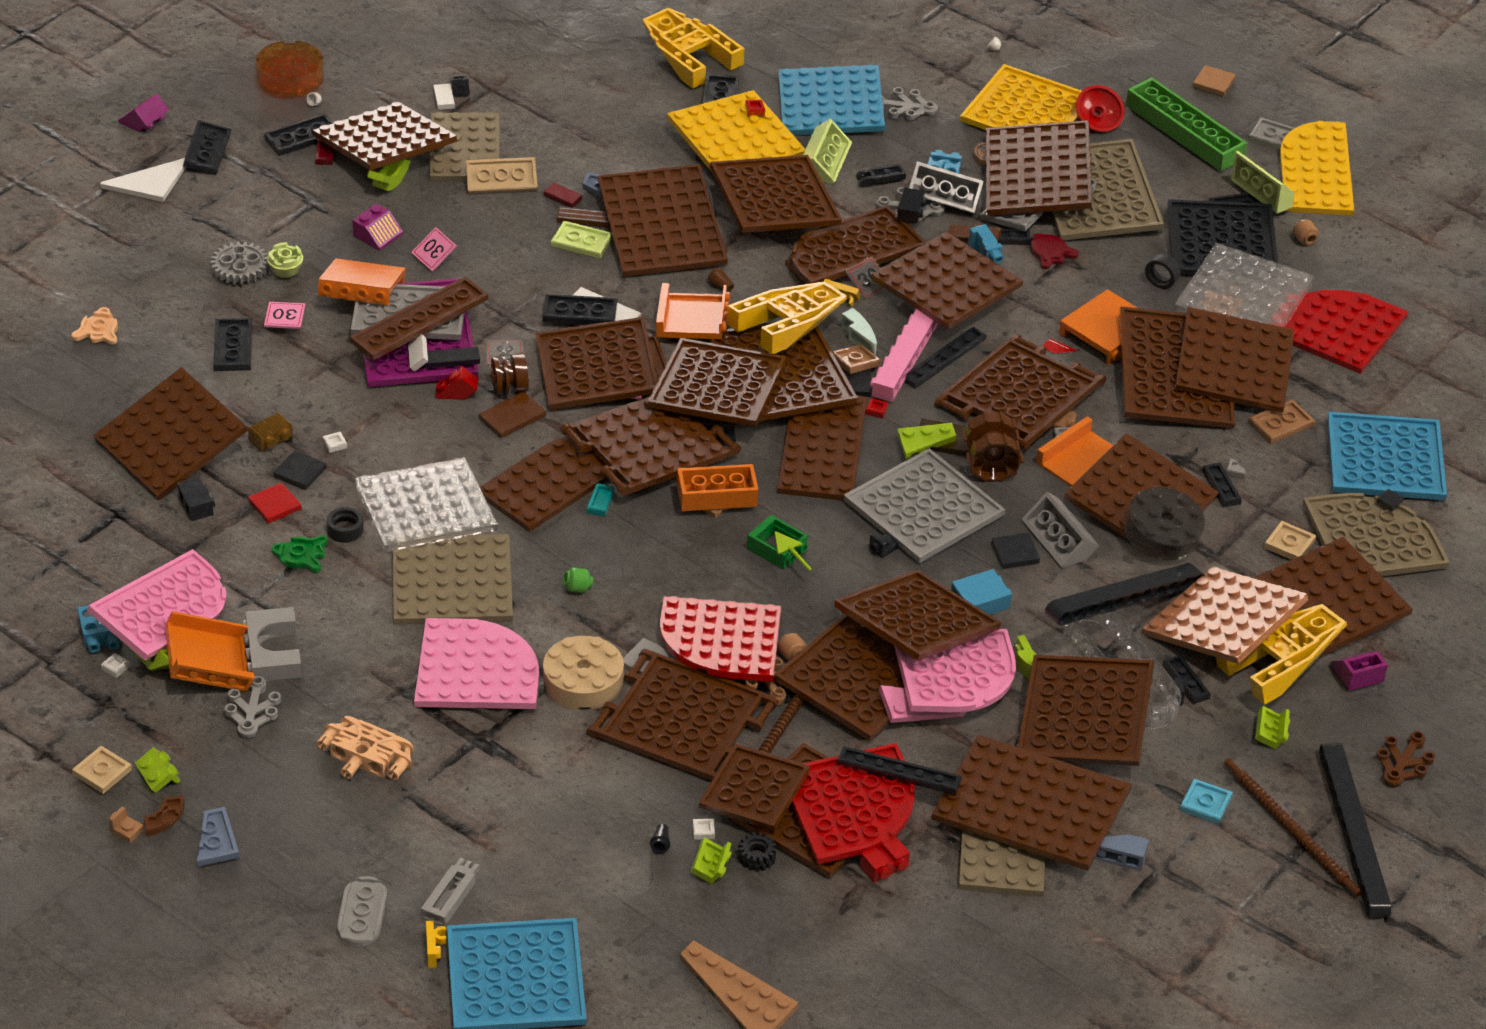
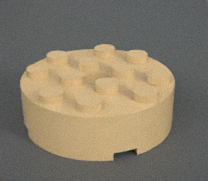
M566 637L554 644L544 657V689L548 696L561 706L578 710V707H591V710L603 707L606 702L611 703L622 691L624 680L623 657L614 645L600 637Z

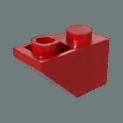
M461 366L459 369L452 371L444 380L442 379L437 383L435 397L437 399L465 400L477 391L478 378Z

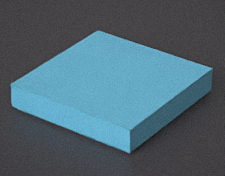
M1194 779L1180 806V811L1219 824L1233 792Z

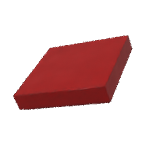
M282 482L248 497L249 503L268 524L302 509L301 503Z

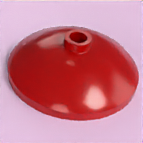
M1092 85L1085 88L1077 97L1075 104L1079 120H1089V129L1099 133H1106L1116 129L1123 121L1125 114L1124 104L1120 96L1111 88L1103 85Z

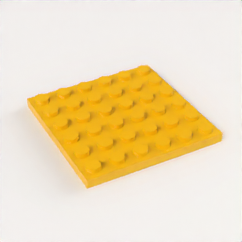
M1003 64L960 115V121L983 130L991 127L1078 121L1079 118L1076 114L1075 104L1077 97L1082 91Z
M754 90L667 113L666 119L709 169L710 162L797 156L803 155L806 150L764 101L765 115L748 116L745 101L762 100Z

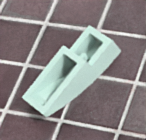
M854 308L842 313L841 328L849 333L848 340L855 345L862 344L876 355L877 341L875 334L864 317Z

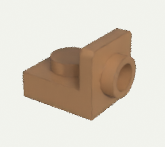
M124 807L114 812L109 819L111 833L128 843H132L144 831V826L141 823L127 816V811Z

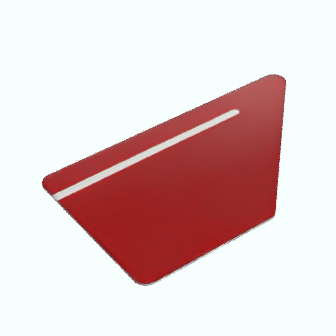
M1052 338L1043 345L1052 353L1077 351Z

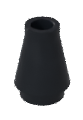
M665 824L657 826L650 840V847L657 854H663L670 848L669 827Z

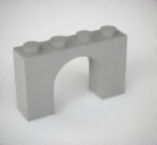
M294 607L247 611L246 620H243V625H248L246 631L248 634H244L245 646H249V648H246V658L251 660V662H247L248 672H254V677L261 676L265 681L301 678L299 649L270 651L260 646L264 641L273 637L296 635Z

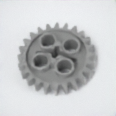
M231 242L229 247L223 245L224 249L218 248V252H213L214 256H211L210 261L212 273H215V277H220V281L226 279V283L233 281V285L236 282H240L242 285L243 281L250 284V280L256 282V277L262 278V274H266V270H269L268 253H265V249H260L259 245L254 247V243L247 245V242L243 244L237 242V245H234Z

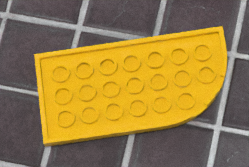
M1317 121L1291 130L1283 139L1280 149L1282 183L1295 193L1293 207L1285 210V212L1353 216L1354 202L1346 123Z

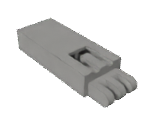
M459 858L455 865H451L421 907V918L445 927L475 885V875L478 873L480 865L475 863L472 867L473 862L468 860L465 863L464 858ZM457 880L458 882L454 883L455 890H448L453 882Z

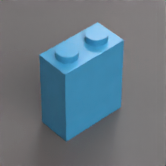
M994 569L953 581L951 585L952 592L989 615L1010 608L1012 592L1005 586L1001 576H998Z

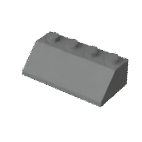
M917 161L909 188L925 191V197L929 201L974 214L984 181Z
M1046 492L1022 518L1023 522L1062 568L1087 560L1099 547L1098 543L1063 502L1049 492Z

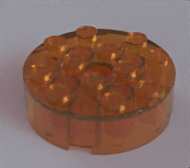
M284 41L272 43L260 50L256 56L257 82L263 90L276 97L306 96L308 93L319 88L324 80L323 55L315 46L302 41H295V43H285Z

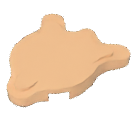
M102 307L93 313L94 316L87 318L86 315L81 322L80 328L71 334L73 341L90 338L91 343L104 341L114 345L117 343L115 333L118 330L117 319L113 318L108 308Z

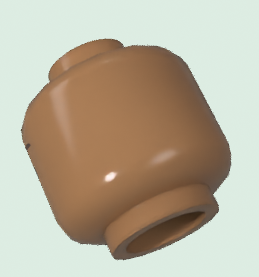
M1305 219L1296 223L1293 228V235L1300 244L1312 245L1316 242L1319 231L1313 222Z
M796 633L784 635L778 644L779 652L788 662L807 647L803 639Z

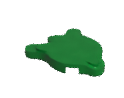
M324 535L315 538L291 537L290 542L284 544L283 541L272 546V554L287 567L296 569L306 568L314 573H318L321 571V563L317 559L325 557L323 547L328 544V538Z

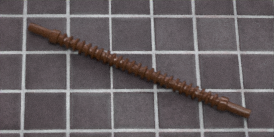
M797 694L793 696L761 744V747L758 748L759 751L769 754L772 752L777 741H779L794 715L797 714V711L804 703L803 698Z
M1227 758L1224 764L1233 772L1236 780L1242 783V786L1249 790V793L1253 794V797L1257 798V801L1264 805V808L1268 809V812L1276 820H1279V823L1283 824V827L1291 835H1294V838L1298 839V842L1302 843V846L1314 858H1317V862H1321V866H1325V870H1328L1329 874H1332L1339 884H1343L1355 897L1360 896L1362 891L1349 879V874L1343 871L1342 867L1335 863V860H1331V856H1327V852H1324L1323 848H1320V845L1316 844L1315 840H1312V837H1308V833H1305L1304 829H1301V826L1297 825L1296 821H1293V818H1289V814H1286V811L1282 810V807L1278 806V803L1270 795H1267V792L1263 791V788L1256 784V781L1252 780V777L1245 770H1241L1230 758Z

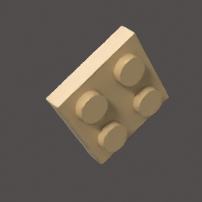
M1281 521L1265 542L1264 548L1293 560L1307 553L1315 542L1316 535Z
M100 746L74 767L72 773L81 781L104 794L132 771V764Z

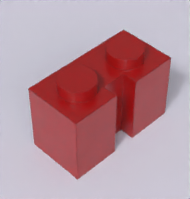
M895 836L883 843L878 849L875 847L861 852L860 867L875 883L906 869L909 866L910 852Z

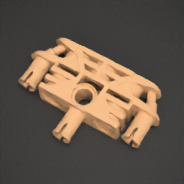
M351 716L343 717L340 724L326 725L324 727L325 733L316 742L317 747L320 750L323 748V751H326L330 746L331 757L346 763L340 772L343 777L346 778L347 776V779H351L360 768L381 778H384L387 773L390 779L398 780L405 769L412 768L411 754L414 748L408 740Z

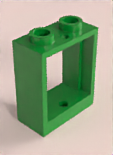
M770 515L747 535V549L784 570L789 564L794 563L796 560L795 555L790 550L778 554L777 549L765 541L772 535H775V531L803 543L793 548L801 555L808 549V535Z

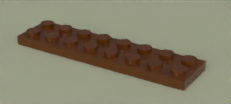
M465 276L350 336V342L374 361L419 337L421 334L423 335L487 301L488 294Z

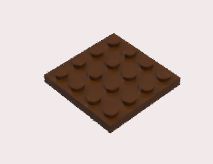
M735 743L701 798L699 807L775 831L808 776L810 766Z

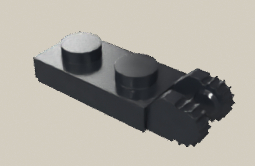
M900 163L868 168L867 170L857 172L855 175L856 179L859 180L860 186L864 188L870 187L872 184L906 179V173Z

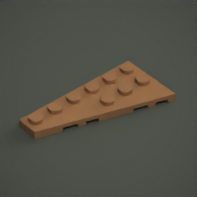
M694 940L680 954V959L695 976H698L704 982L705 988L708 991H712L715 999L734 1021H738L742 1025L743 1029H779L798 1009L799 1002Z

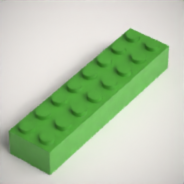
M1151 77L1128 89L1127 107L1219 171H1223L1234 164L1236 151L1245 156L1246 141Z

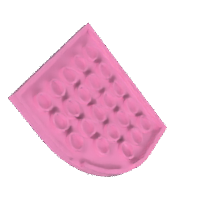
M426 618L414 699L415 707L536 709L539 688L538 660L531 646L521 636L504 626L478 619Z
M999 629L920 661L914 660L911 656L895 647L910 711L962 713L987 707L997 702L1007 693L1012 685L1016 671L1015 655L1007 629Z

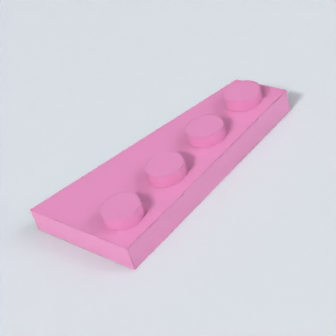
M883 685L879 688L890 723L964 717L966 712L910 711L905 688Z

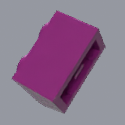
M1379 651L1364 652L1333 660L1330 663L1349 691L1384 682L1388 667Z

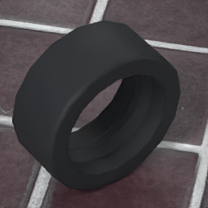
M1156 254L1147 263L1145 275L1148 281L1155 287L1168 289L1179 279L1180 267L1171 256ZM1158 264L1165 267L1170 274V278L1161 276L1157 272L1155 265Z
M340 507L334 509L327 516V533L335 541H355L364 532L363 516L354 508ZM342 521H350L355 523V525L350 528H339L335 526L337 523Z

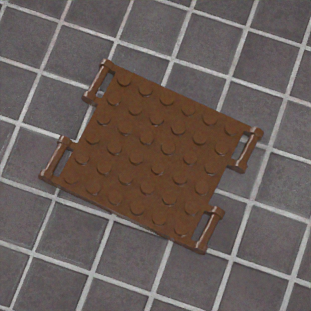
M1016 333L940 394L935 400V406L943 407L959 415L963 420H968L972 413L981 415L983 411H986V413L1002 411L1003 414L1011 419L1015 418L1016 430L1019 431L1020 436L1024 437H1020V448L1027 450L1032 442L1098 386L1104 385L1107 377L1082 367L1078 362H1073L1068 367L1045 356L1047 352L1046 347L1027 341ZM947 400H949V401H951V402H953V403H955V404H957V405L963 407L964 409H962V408H960V407H958V406H956V405H954V404L948 402Z
M650 396L573 424L565 423L560 428V431L577 445V449L581 453L593 450L606 464L600 469V473L615 485L621 496L677 477V468L704 467L737 455L741 451L740 445L734 443L724 433L720 425H716L712 430L708 431L692 415L648 407ZM718 437L728 448H725L716 438Z
M642 649L639 653V658L631 670L627 671L624 675V681L628 684L634 683V685L619 706L606 702L602 707V712L593 725L588 727L586 733L591 738H601L712 781L717 774L716 771L725 757L728 756L745 726H750L757 732L761 731L764 726L763 722L771 710L777 706L778 699L729 679L709 675L705 670L699 668L697 670L692 669L678 660L651 650ZM646 660H648L649 663L647 664L643 672L639 675L638 672L640 671ZM760 703H765L758 717H752ZM609 715H612L604 729H602L601 726L603 725Z

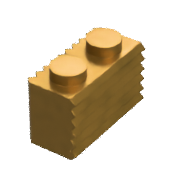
M277 412L273 416L271 415L267 419L265 418L261 422L248 427L249 441L256 448L258 447L260 451L267 448L270 449L275 444L283 440L286 441L293 436L292 424Z

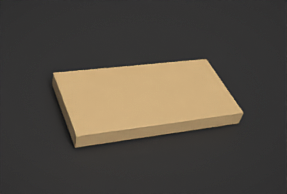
M535 157L466 160L468 194L537 191Z

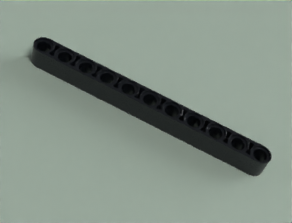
M1185 563L1055 599L1046 606L1045 614L1059 626H1063L1185 591L1201 576H1205V574L1193 564Z
M1342 743L1320 744V760L1358 888L1362 891L1361 898L1367 917H1389L1391 915V902Z

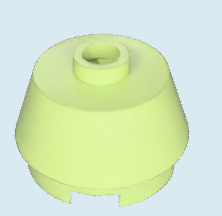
M287 242L278 243L269 252L267 261L275 275L287 278L298 273L303 261V254L297 245L293 247L288 246Z

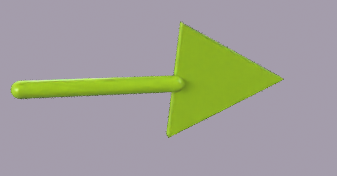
M775 531L778 554L790 550L805 568L811 571V567L793 549L803 543Z

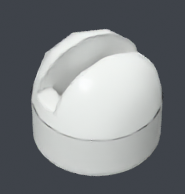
M994 37L987 47L992 51H998L1001 47V41Z
M311 92L307 95V103L310 106H317L322 101L321 95L316 92Z

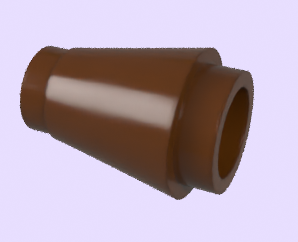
M715 268L708 275L710 283L723 290L724 285H727V292L732 291L734 288V284L722 269Z

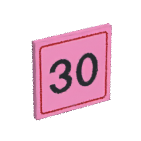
M435 227L411 253L433 272L457 245Z
M269 302L264 327L301 329L305 303Z

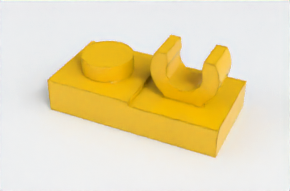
M828 279L824 280V282L845 294L847 299H850L849 306H853L854 299L859 301L861 294L858 288Z
M426 921L428 968H437V959H441V948L436 946V943L440 945L446 944V936H440L446 935V927L440 926L434 929L433 921Z

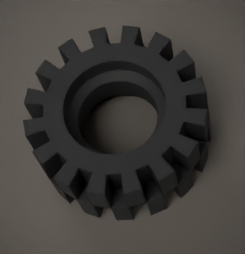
M753 832L752 836L747 834L745 838L742 837L738 849L740 864L743 863L742 866L744 868L748 866L750 871L755 868V872H759L760 868L762 871H766V866L770 869L776 859V843H774V839H769L767 834L764 837L761 832H759V835ZM752 850H761V851H763V852H765V853H763V854H753V853H751L750 851H752Z

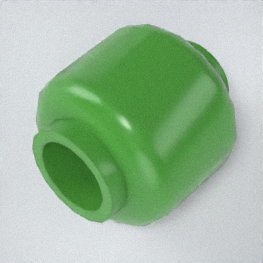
M571 567L568 571H565L563 586L566 587L568 592L584 594L588 588L592 587L593 577H590L587 569Z

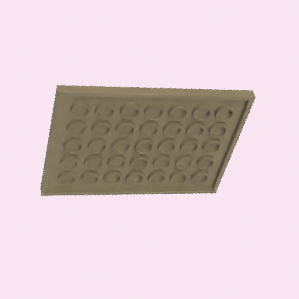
M1133 139L1090 143L1091 178L1096 181V189L1091 194L1092 208L1051 211L1059 237L1062 240L1164 229L1161 214Z

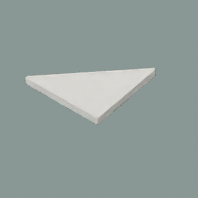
M185 158L101 182L100 186L102 189L164 202L186 169L183 166Z

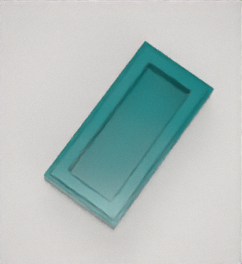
M596 483L587 506V514L605 517L613 498L615 487Z

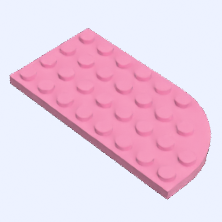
M192 549L90 604L87 611L142 659L147 660L158 654L159 650L167 648L165 623L172 611L217 619L224 607L226 589L222 586L220 582L221 577L213 566Z

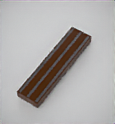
M559 207L557 223L567 221L579 225L610 228L606 211Z

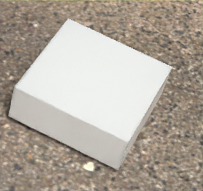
M341 432L323 436V442L329 453L347 448V442Z
M116 653L101 664L102 670L116 678L130 667V661Z
M693 819L694 840H702L704 837L715 839L714 819Z

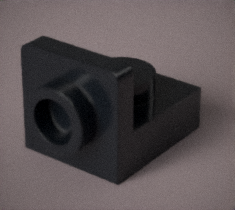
M467 75L450 77L454 97L470 95Z
M873 533L870 535L869 549L879 557L884 558L899 549V543L887 533L880 537Z

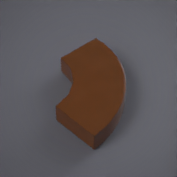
M184 795L163 798L162 805L157 811L144 816L146 836L161 833L178 821L184 810Z

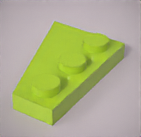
M952 423L897 429V436L905 459L910 458L911 454L921 453L927 448H937L956 441V433Z

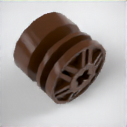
M524 353L511 354L510 363H507L504 355L500 356V364L497 356L491 357L490 377L496 395L502 394V386L505 394L509 393L510 385H513L515 393L529 390L528 368Z

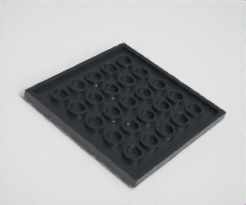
M1168 199L1167 209L1171 257L1178 263L1180 275L1279 278L1272 204Z

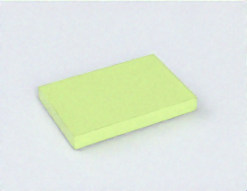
M563 221L551 240V246L600 259L613 238L610 232Z

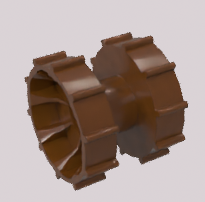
M983 411V414L969 419L966 430H963L964 442H967L968 452L966 457L967 463L970 464L971 475H976L978 478L983 479L985 483L987 481L1003 482L1004 479L1014 474L1017 475V470L1021 463H1024L1023 454L1020 452L1019 431L1016 430L1015 418L1011 419L1003 414L1002 411L987 413Z

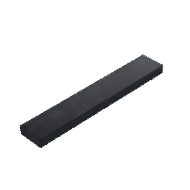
M975 327L970 328L911 369L906 374L904 383L916 389L986 340L987 335Z
M843 746L837 760L838 766L851 767L854 770L866 771L873 775L884 776L885 778L952 795L957 794L962 782L961 775Z

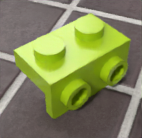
M1262 706L1258 710L1255 739L1274 749L1284 744L1289 737L1290 710L1285 709L1281 714H1278Z
M153 747L137 760L135 764L151 790L157 793L171 780L177 784L181 780L177 776L179 771L174 765L169 763L171 759L168 754L163 750L160 752Z
M704 837L700 842L691 873L711 884L717 878L721 879L726 871L724 865L731 856L729 850L732 843L727 842L721 847Z

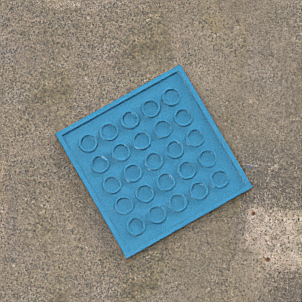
M879 65L779 70L782 123L793 135H812L818 125L830 118L843 133L885 131Z
M1328 412L1333 492L1363 493L1380 496L1387 489H1390L1400 496L1407 498L1446 500L1447 489L1439 420Z
M576 918L447 926L454 1029H525L586 1025L587 1019Z

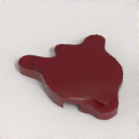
M1036 233L1032 236L1031 252L1040 260L1042 269H1049L1052 264H1063L1064 258L1076 259L1078 257L1079 251L1068 247L1064 240L1058 236Z

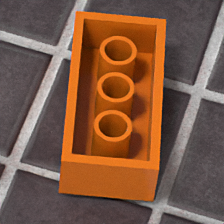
M753 464L677 468L676 486L681 511L757 507L759 489Z

